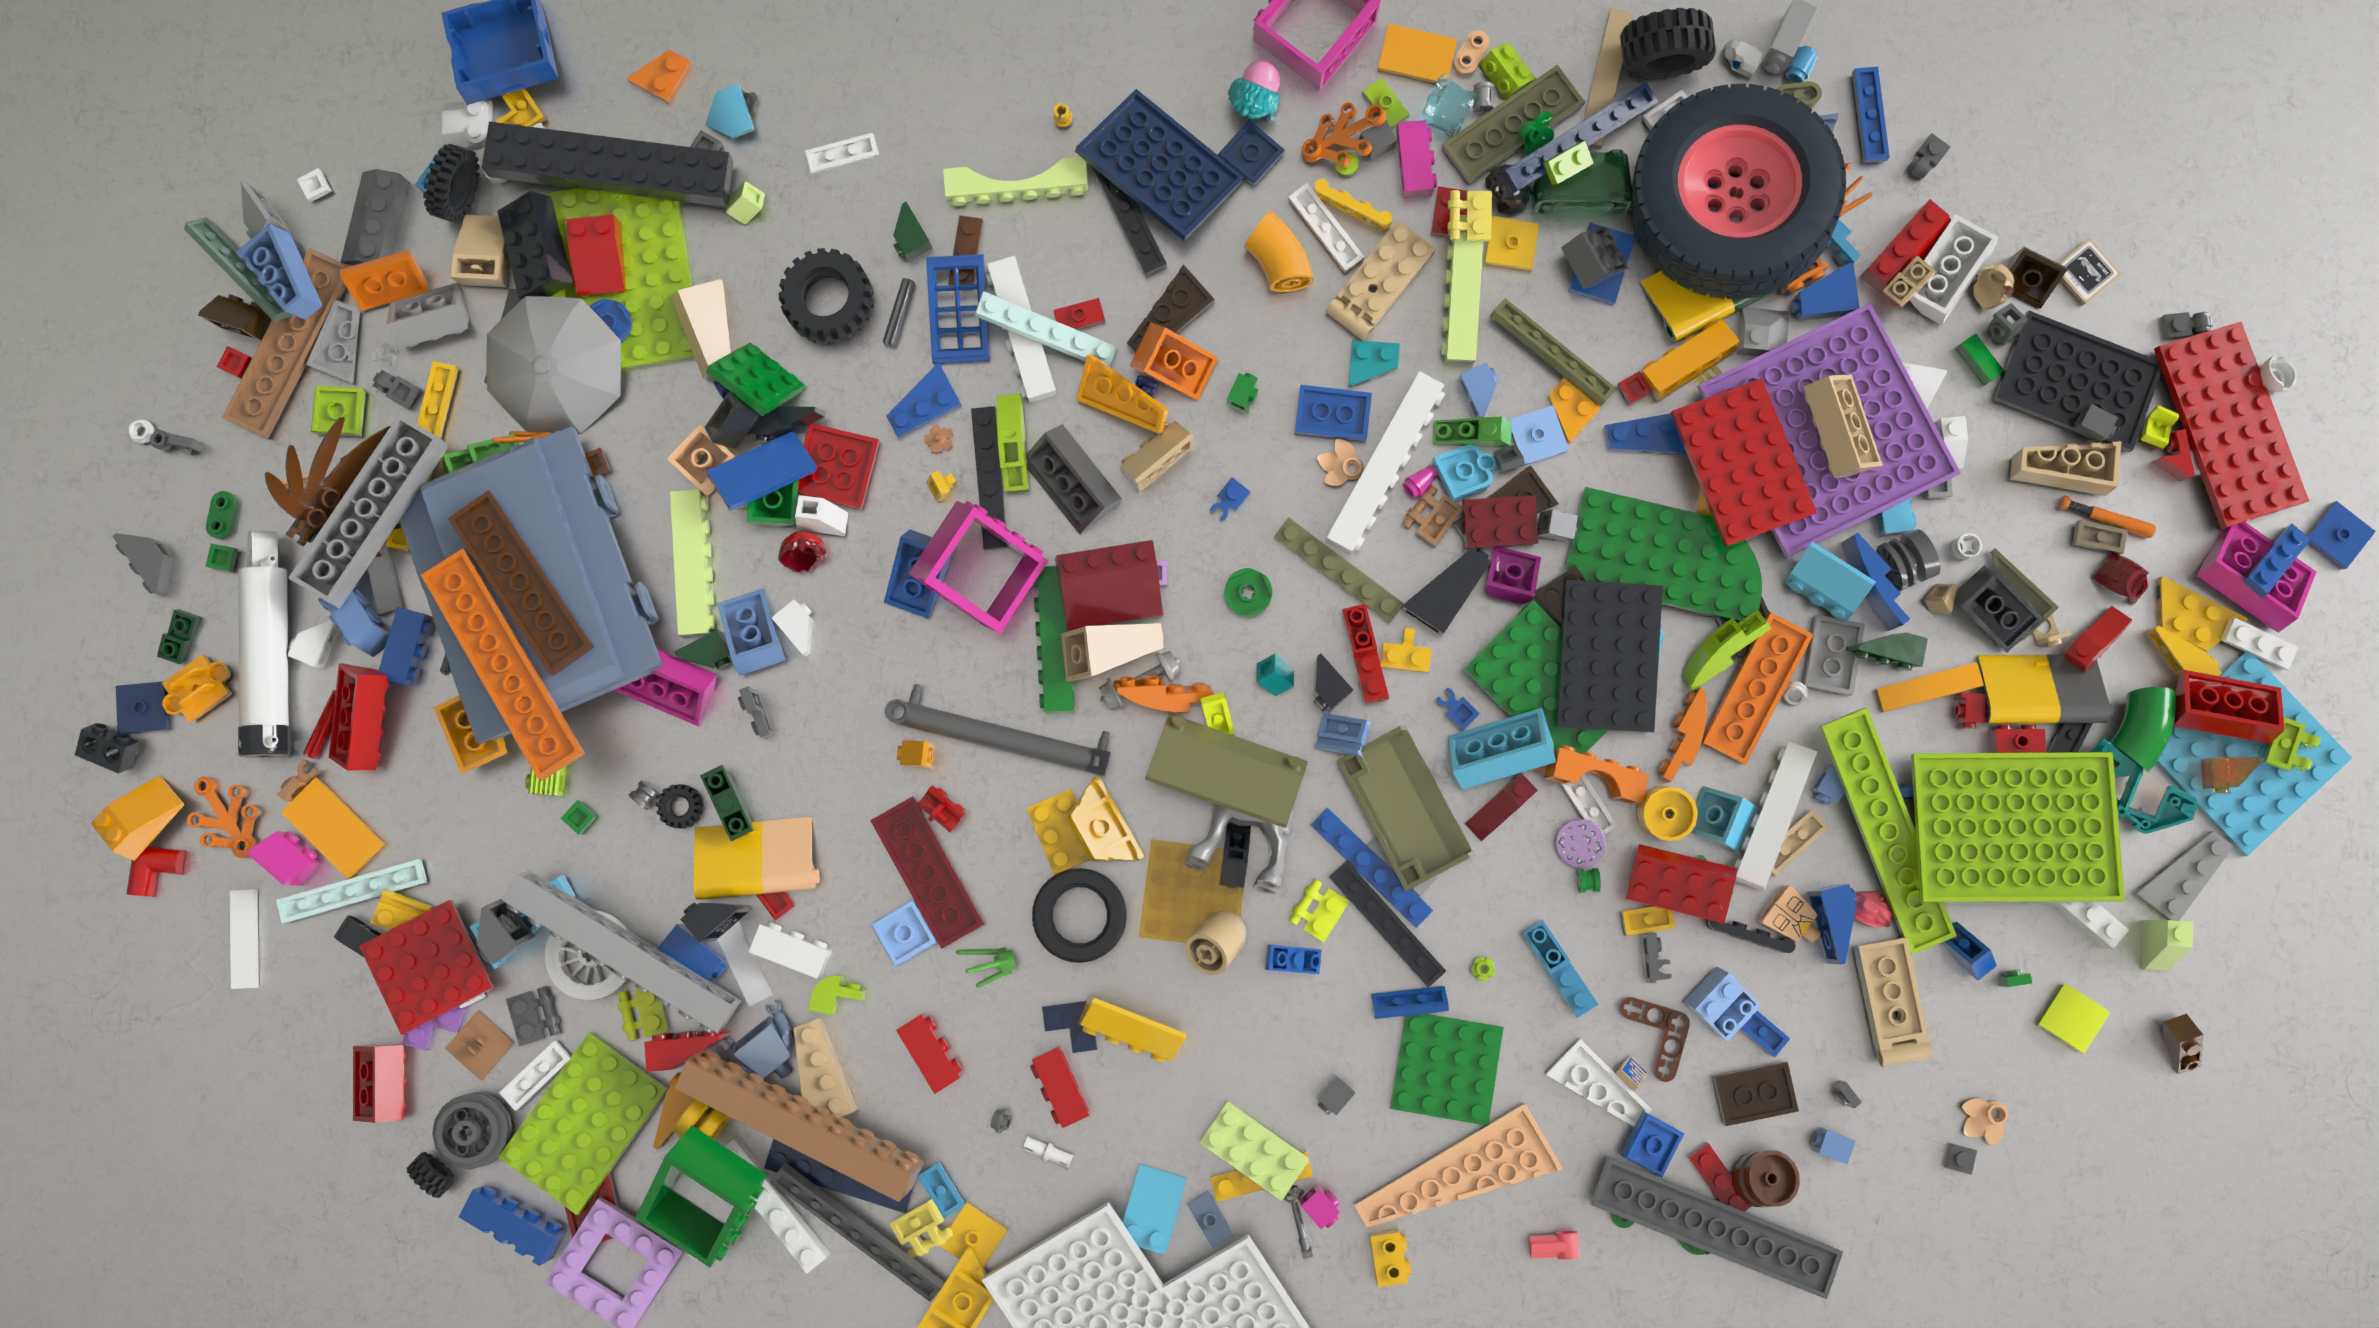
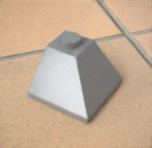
M243 180L241 182L243 221L249 229L246 232L249 238L252 239L268 224L290 232L266 196L246 180Z
M1748 307L1741 309L1738 335L1740 341L1737 354L1758 357L1787 343L1789 312Z

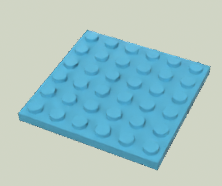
M2243 651L2219 676L2281 688L2284 717L2305 724L2304 732L2321 738L2318 747L2313 746L2312 749L2302 745L2298 747L2296 755L2313 761L2310 770L2300 771L2291 767L2290 771H2284L2262 763L2269 745L2267 743L2173 726L2166 748L2156 764L2180 790L2196 797L2198 809L2243 856H2248L2344 767L2352 757L2254 654Z

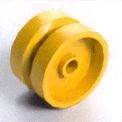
M1662 785L1653 787L1645 792L1644 802L1638 804L1636 814L1638 823L1646 833L1661 840L1675 841L1683 839L1691 833L1697 822L1698 811L1696 803L1690 794L1680 788ZM1667 809H1669L1670 812L1667 813V818H1666V816H1665V811H1666Z
M695 1099L678 1120L672 1133L681 1138L692 1125L716 1140L732 1117Z

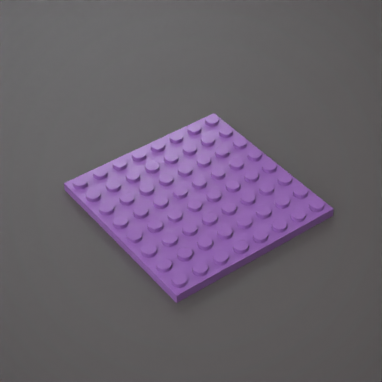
M1871 303L1697 386L1702 398L1706 399L1755 380L1763 379L1817 511L1812 516L1772 530L1786 558L1808 548L1811 542L1817 544L1961 474ZM1852 375L1883 466L1848 477L1834 478V475L1828 468L1829 461L1826 452L1820 444L1821 437L1819 431L1813 424L1811 408L1805 400L1804 386L1827 376Z

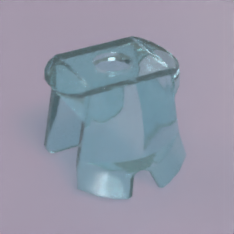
M1443 74L1437 79L1436 85L1432 93L1429 94L1418 120H1426L1428 126L1443 130L1451 138L1459 133L1466 116L1476 101V93L1465 91L1452 81L1447 74Z

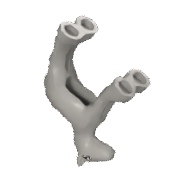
M1214 804L1208 835L1205 840L1190 848L1184 864L1196 870H1206L1212 855L1220 843L1224 828L1229 822L1239 826L1259 827L1269 844L1270 858L1268 866L1259 874L1253 887L1267 894H1276V890L1280 888L1281 876L1285 869L1284 855L1287 841L1283 835L1291 834L1290 822L1293 812H1291L1287 827L1283 828Z

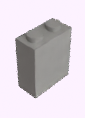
M1793 0L1783 15L1760 64L1768 72L1782 75L1793 59L1817 7L1802 0Z

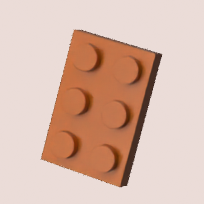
M410 250L340 270L341 279L361 311L430 291V285Z

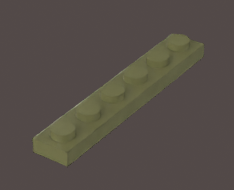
M1506 298L1491 313L1490 317L1600 406L1616 390V387Z
M1289 517L1275 534L1274 538L1360 603L1366 604L1368 609L1388 624L1391 623L1404 606L1402 601Z

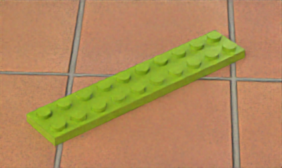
M1861 708L1820 725V731L1901 937L1908 939L1911 955L1956 937L1957 935L1944 903L1920 902L1916 831L1868 708Z

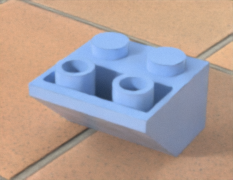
M1716 967L1684 1001L1686 1006L1726 1042L1761 1007L1730 973L1719 967Z

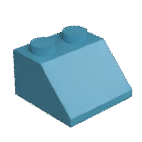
M1703 786L1696 803L1698 811L1697 822L1691 834L1716 845L1740 852L1758 807L1745 798Z

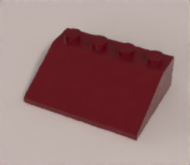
M1153 540L1056 555L1055 564L1067 631L1085 626H1102L1163 616Z

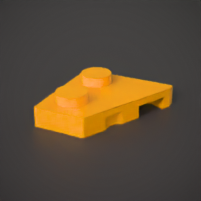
M1565 377L1547 396L1551 406L1553 405L1559 423L1566 435L1565 439L1569 444L1601 408Z

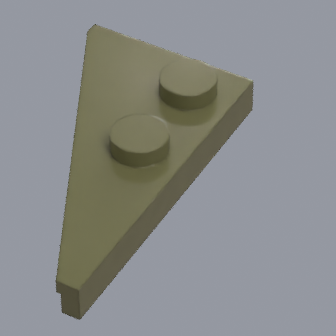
M1994 548L1990 553L1996 570L2044 618L2023 638L2025 640L2059 607Z

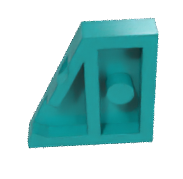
M1352 340L1348 387H1354L1358 383L1374 379L1383 373H1389L1398 369L1400 343Z

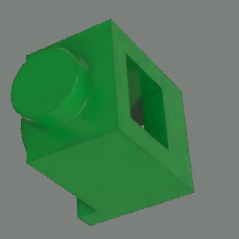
M1239 373L1227 397V404L1249 413L1251 404L1248 402L1253 403L1259 390L1255 388L1258 378L1250 373H1245V375Z

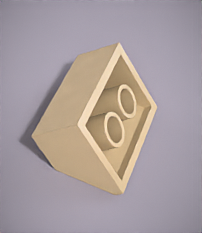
M1176 420L1171 424L1167 422L1164 425L1163 432L1153 439L1147 438L1140 444L1139 447L1141 449L1134 455L1131 452L1121 460L1120 470L1137 491L1140 492L1194 447V437Z

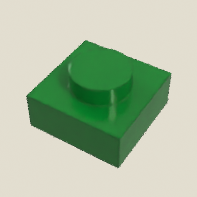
M211 543L205 567L233 573L238 549Z
M577 800L560 819L578 835H581L597 816L580 800Z
M2021 969L2005 971L2006 975L1998 976L1999 986L2001 987L2033 983L2031 973H2022Z

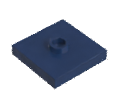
M1249 119L1218 153V156L1245 177L1244 179L1254 187L1285 153V149Z
M164 681L115 686L117 732L132 734L170 730L169 714L162 706L164 697L168 695L167 690L162 684Z

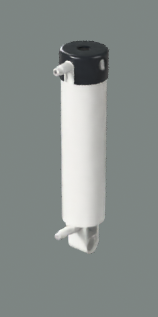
M250 530L247 538V567L238 569V755L244 758L285 757L290 754L287 570L278 568L277 533Z

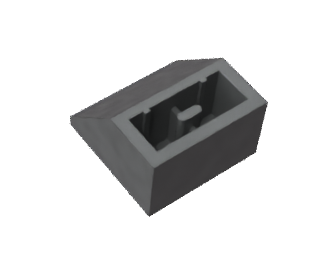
M1606 227L1582 232L1561 247L1583 289L1597 286L1629 269L1625 256L1618 250L1612 233Z

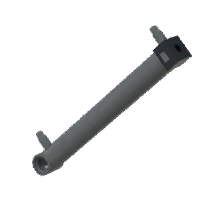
M914 684L909 702L894 699L888 702L885 707L886 718L896 725L1106 777L1111 752L1106 751L1110 735L1106 731L1102 732L1097 749L918 705L921 694V685ZM897 706H902L904 708L903 716L898 719L894 718L892 714L893 709Z

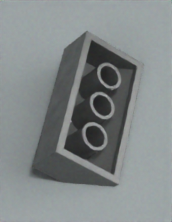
M380 169L362 172L341 263L354 266L393 254L410 184L400 173Z
M1063 424L1045 432L1026 454L1027 469L1079 534L1086 531L1109 513L1122 499Z

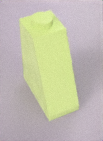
M2143 920L2142 969L2169 971L2193 947V922Z

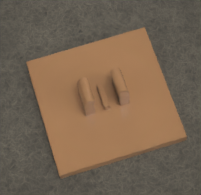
M478 1010L445 1049L478 1079L483 1080L515 1042Z

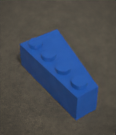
M488 1186L473 1189L459 1218L484 1233L494 1232L493 1237L495 1240L502 1244L515 1245V1252L522 1256H525V1254L533 1256L532 1262L538 1266L555 1257L567 1233L566 1230L561 1228V1223L552 1219L547 1221L539 1217L540 1213L530 1208L525 1210L517 1206L518 1202L509 1197L502 1198L496 1195V1191Z

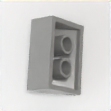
M453 283L390 303L386 325L398 349L403 347L411 348L420 342L427 340L435 341L442 336L460 334L465 329H468L469 315L461 286L458 283Z

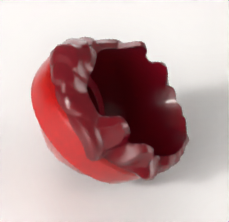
M797 531L782 541L778 560L784 567L793 572L800 573L802 570L809 572L825 557L826 549L824 548L823 540L817 535L807 531Z

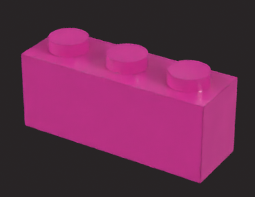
M1426 120L1398 122L1396 137L1403 199L1432 196L1434 188H1437L1436 173L1432 174L1431 165L1435 163L1434 151L1429 150V142H1432L1431 127L1427 128Z

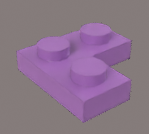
M457 1007L404 1034L402 1045L425 1051L429 1050L435 1027L458 1033L466 1008L460 1009V1007Z

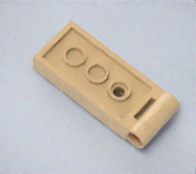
M1398 220L1339 291L1325 312L1359 339L1365 340L1431 259L1436 248ZM1374 288L1376 292L1371 293L1368 289Z
M1900 937L1853 946L1873 1044L1880 1066L1885 1067L1932 1058V1048L1928 1038L1908 939ZM1894 1011L1897 1012V1018L1895 1020L1892 1018V1014Z

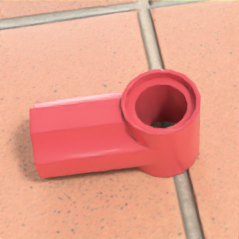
M1558 1231L1550 1235L1529 1236L1528 1243L1531 1259L1557 1257V1259L1570 1260L1580 1258L1577 1231Z

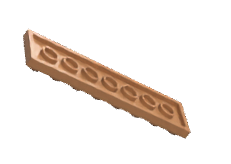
M311 248L306 253L303 263L323 306L306 320L294 315L278 321H271L222 418L267 439L270 437L306 367L308 358L334 300L339 301L346 289V285L340 277V270L350 266Z

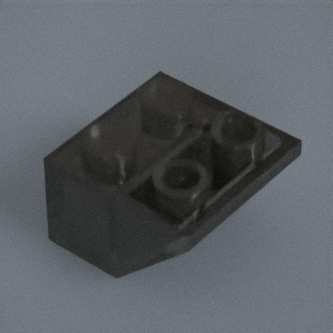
M729 391L704 428L712 443L737 449L753 424L758 420L760 414Z

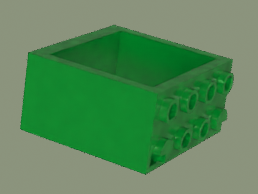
M691 1125L665 1155L635 1219L711 1268L716 1260L722 1261L729 1250L727 1246L730 1244L733 1246L741 1235V1232L738 1230L744 1228L749 1220V1217L746 1215H750L758 1202L754 1199H758L765 1190L762 1184L767 1174ZM679 1172H682L733 1206L724 1225L671 1190Z

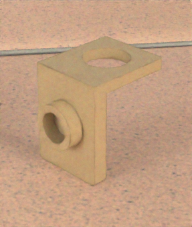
M2053 615L2046 619L2050 625L2047 633H2041L2038 629L2032 632L2037 646L2047 643L2048 647L2063 643L2062 638L2072 635L2070 630L2059 634Z

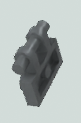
M547 986L537 989L539 998L534 1000L532 991L506 999L519 1046L545 1039L543 1029L547 1027L550 1036L560 1034L558 1027L560 1023L559 1018L554 1014L552 1002L554 1001L552 995L548 993ZM542 1006L545 1016L543 1021L540 1020L537 1007Z

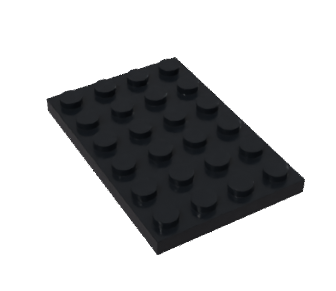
M2030 310L2027 311L2025 317L2028 320L2016 337L1993 400L2072 430L2082 409L2093 404L2118 417L2114 425L2117 427L2115 433L2110 439H2105L2102 442L2110 444L2121 441V450L2133 451L2162 373L2159 361Z
M1564 580L1555 727L1654 732L1663 585Z

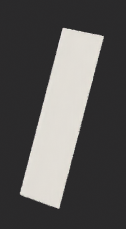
M738 921L718 939V942L748 1006L751 1007L773 996V993L755 955L749 952L751 946Z

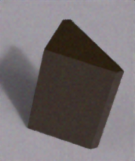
M2023 247L2011 257L2007 266L2014 278V292L2012 295L2038 308H2042L2068 268Z

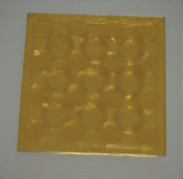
M1151 839L1139 937L1186 943L1188 938L1205 919L1215 912L1229 911L1239 917L1241 916L1244 888H1229L1226 885H1219L1224 848H1217L1206 870H1196L1184 864L1190 848L1195 845Z

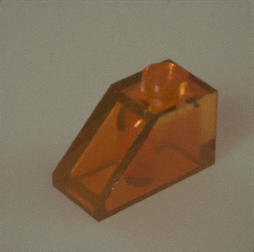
M2261 757L2202 759L2203 789H2213V793H2229V788L2239 787L2262 762Z

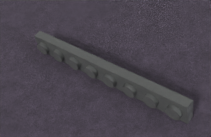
M787 1163L783 1164L770 1182L929 1302L945 1283L943 1280Z

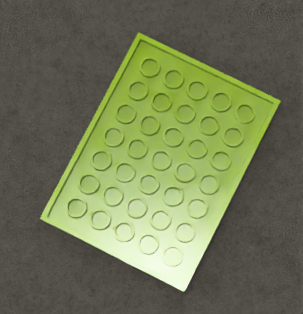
M579 188L544 193V195L552 197L573 281L572 285L551 297L580 298L589 307L594 302L609 299L620 302L630 312L632 330L629 337L621 344V370L695 358L671 300V297L678 290L693 287L680 201ZM614 214L621 222L626 292L578 297L567 243L566 219Z
M2113 752L1914 753L1911 755L1921 903L2125 901Z

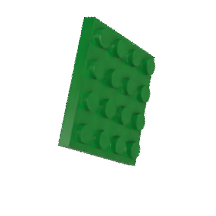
M1427 1013L1404 1016L1390 1109L1485 1126L1489 1125L1504 1027Z

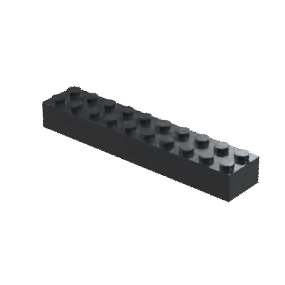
M490 121L482 161V169L489 177L721 207H727L733 168L732 157L729 152Z

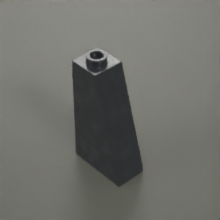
M1471 548L1410 598L1401 610L1442 636L1492 562L1488 559L1489 555L1481 549L1477 548L1474 550Z

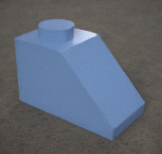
M1487 362L1461 373L1458 378L1475 418L1485 416L1497 385L1496 381H1498L1495 370L1489 368Z

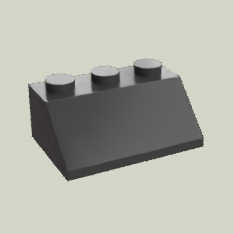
M502 899L484 906L481 909L477 946L480 948L479 953L486 962H491L492 965L512 955L535 937V934L520 915L509 910L506 907L507 903Z

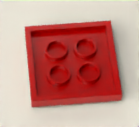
M813 423L808 425L803 446L816 464L817 471L798 480V495L824 498L831 503L862 510L880 440Z

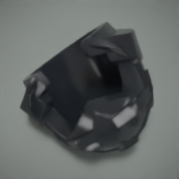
M1503 164L1490 172L1485 178V184L1497 199L1505 202L1503 204L1497 203L1496 208L1498 212L1515 214L1526 209L1532 191L1530 184H1528L1516 193H1513L1501 174L1512 165Z

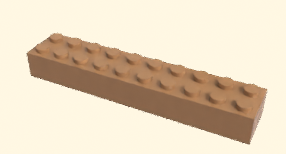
M703 1051L686 1061L674 1089L898 1202L913 1188L924 1164V1161L920 1160L917 1154L910 1151L904 1152L896 1148L895 1143L889 1140L882 1141L874 1137L873 1132L852 1126L851 1121L848 1119L837 1118L831 1115L826 1108L815 1107L807 1103L808 1101L804 1097L799 1095L793 1096L785 1092L786 1090L782 1086L777 1084L771 1085L763 1081L762 1076L755 1073L749 1074L741 1070L742 1067L733 1062L727 1063L719 1059L720 1056L714 1052Z

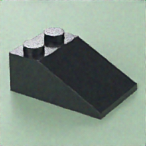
M1988 564L1981 567L1956 591L1954 603L2006 653L2044 619L1998 571Z

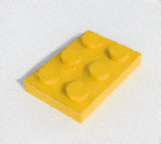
M1072 789L1026 808L1054 875L1091 860L1067 819L1077 804Z

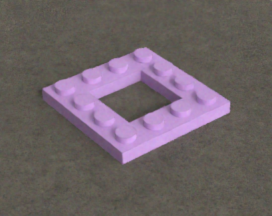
M599 1197L544 1283L617 1328H635L683 1253V1250L636 1220L635 1217L604 1198ZM605 1234H608L648 1259L624 1298L581 1272Z

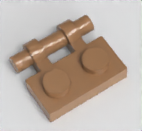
M1430 485L1422 496H1418L1419 500L1415 506L1409 508L1406 512V518L1402 524L1410 529L1413 523L1417 522L1421 526L1415 534L1435 547L1461 513L1463 507L1455 501L1452 502L1446 494L1438 501L1434 498L1438 489ZM1429 505L1433 510L1425 518L1421 513Z

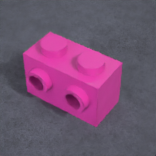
M1318 1183L1299 1199L1301 1207L1320 1229L1324 1226L1330 1228L1339 1219L1337 1217L1340 1213L1337 1207L1340 1204L1338 1199L1329 1189L1324 1191Z

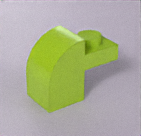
M845 975L826 977L814 987L808 1010L834 1015L836 1014L840 997L862 1001L865 998L866 990L860 989V984L846 982L844 986Z

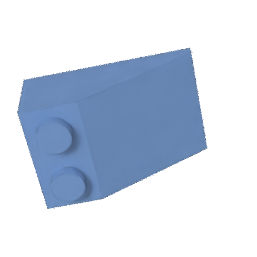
M764 589L717 603L730 657L739 676L786 661Z

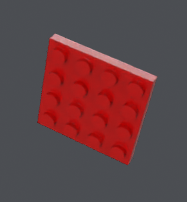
M448 900L359 946L401 1035L494 988L452 900Z

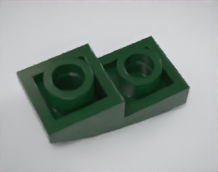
M180 609L174 610L168 633L162 634L157 657L182 664L193 642L201 617Z

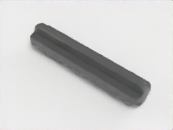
M903 278L883 338V343L886 346L895 347L915 286V282L911 279Z

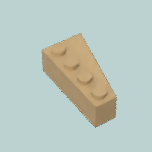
M2121 441L2110 444L2091 443L2090 445L2078 446L2077 444H2069L2061 447H2023L2012 456L2010 479L2106 496L2118 487Z
M822 1017L795 1027L794 1036L802 1097L807 1099V1103L815 1107L826 1108L831 1115L837 1118L856 1111L855 1102Z

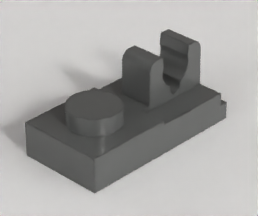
M1653 932L1642 933L1647 983H1656V980L1670 979L1672 974H1663L1659 971V968L1663 965L1670 964L1668 959L1658 960V952L1662 951L1660 937H1657V933Z

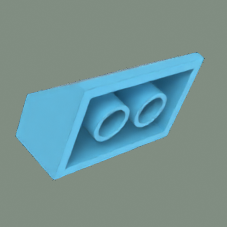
M1811 542L1784 583L1794 592L1801 593L1809 598L1813 604L1822 606L1831 612L1835 618L1847 622L1876 581L1816 543Z

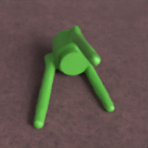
M1005 947L999 949H966L956 951L958 955L998 954V956H994V962L965 970L967 974L996 967L997 971L1002 970L977 983V988L1004 975L1012 974L1011 970L1017 969L1013 951H1006Z

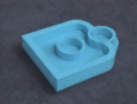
M1465 445L1434 456L1432 459V463L1452 502L1486 490L1490 486L1493 474L1497 468L1495 458L1489 453L1482 454L1481 450L1474 445Z

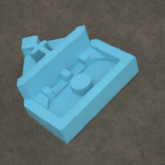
M734 84L716 92L705 124L732 139L755 131L739 84Z

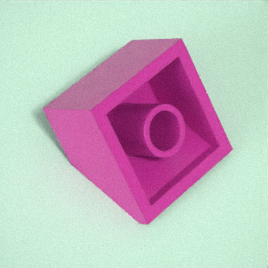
M276 831L247 852L252 859L282 885L303 886L322 864L316 858L318 856L317 853L309 847L304 848L299 843L300 839L290 831Z

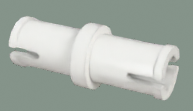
M1027 1136L1021 1150L1042 1158L1041 1161L1045 1163L1049 1161L1065 1169H1068L1073 1154L1053 1147L1052 1143L1047 1145L1030 1136Z

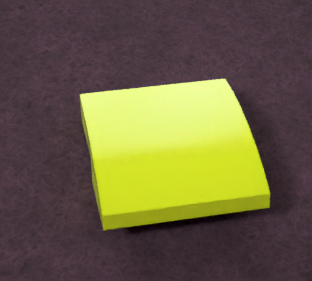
M2065 983L2038 1026L2084 1055L2110 1015V1012Z

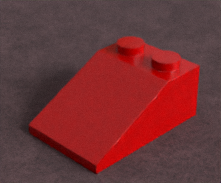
M614 214L566 219L567 243L577 296L625 293L621 222Z

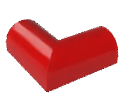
M146 847L135 861L131 859L126 894L154 897L158 873L182 875L185 850Z

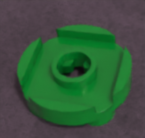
M1244 568L1234 572L1226 582L1224 589V599L1227 606L1236 615L1241 617H1254L1263 613L1269 606L1272 597V586L1267 576L1251 568ZM1248 586L1249 589L1255 590L1251 599L1241 595L1244 592V587Z

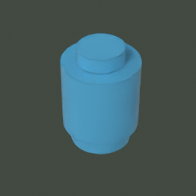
M1810 46L1798 47L1793 59L1786 67L1787 72L1785 76L1795 83L1803 82V80L1807 79L1818 59L1816 51Z

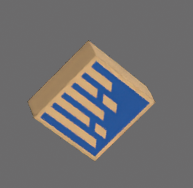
M1630 1055L1623 1061L1616 1074L1634 1091L1641 1085L1648 1072Z

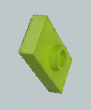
M1382 77L1363 90L1362 94L1370 105L1378 104L1382 106L1386 112L1385 120L1388 122L1391 130L1397 126L1398 122H1403L1409 117V112Z

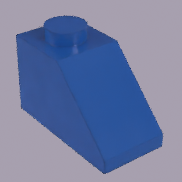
M1956 921L1952 925L1957 936L1942 942V944L1958 964L1979 981L1993 970L1997 964L1991 949Z

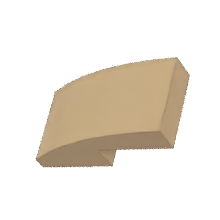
M1916 256L1902 273L1899 272L1883 292L1902 307L1931 279L1936 270Z

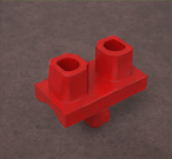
M933 785L929 787L925 795L917 803L920 808L930 815L928 817L929 821L933 822L936 820L950 833L966 814L964 812L965 809L961 805L954 804L947 798L946 793L941 788H935Z

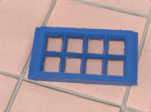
M984 254L926 257L932 363L989 361L988 321L979 318V326L961 327V312L976 311L978 305L960 306L959 293L960 290H977L979 303L982 293L986 292ZM958 269H976L977 284L959 285ZM953 270L954 285L936 286V271ZM955 291V306L938 307L937 292ZM956 312L957 327L939 328L938 313ZM980 332V347L963 348L962 333ZM957 333L958 348L940 349L939 334Z

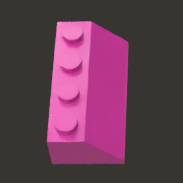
M657 649L663 667L652 671L648 676L614 690L698 726L714 693L717 674Z

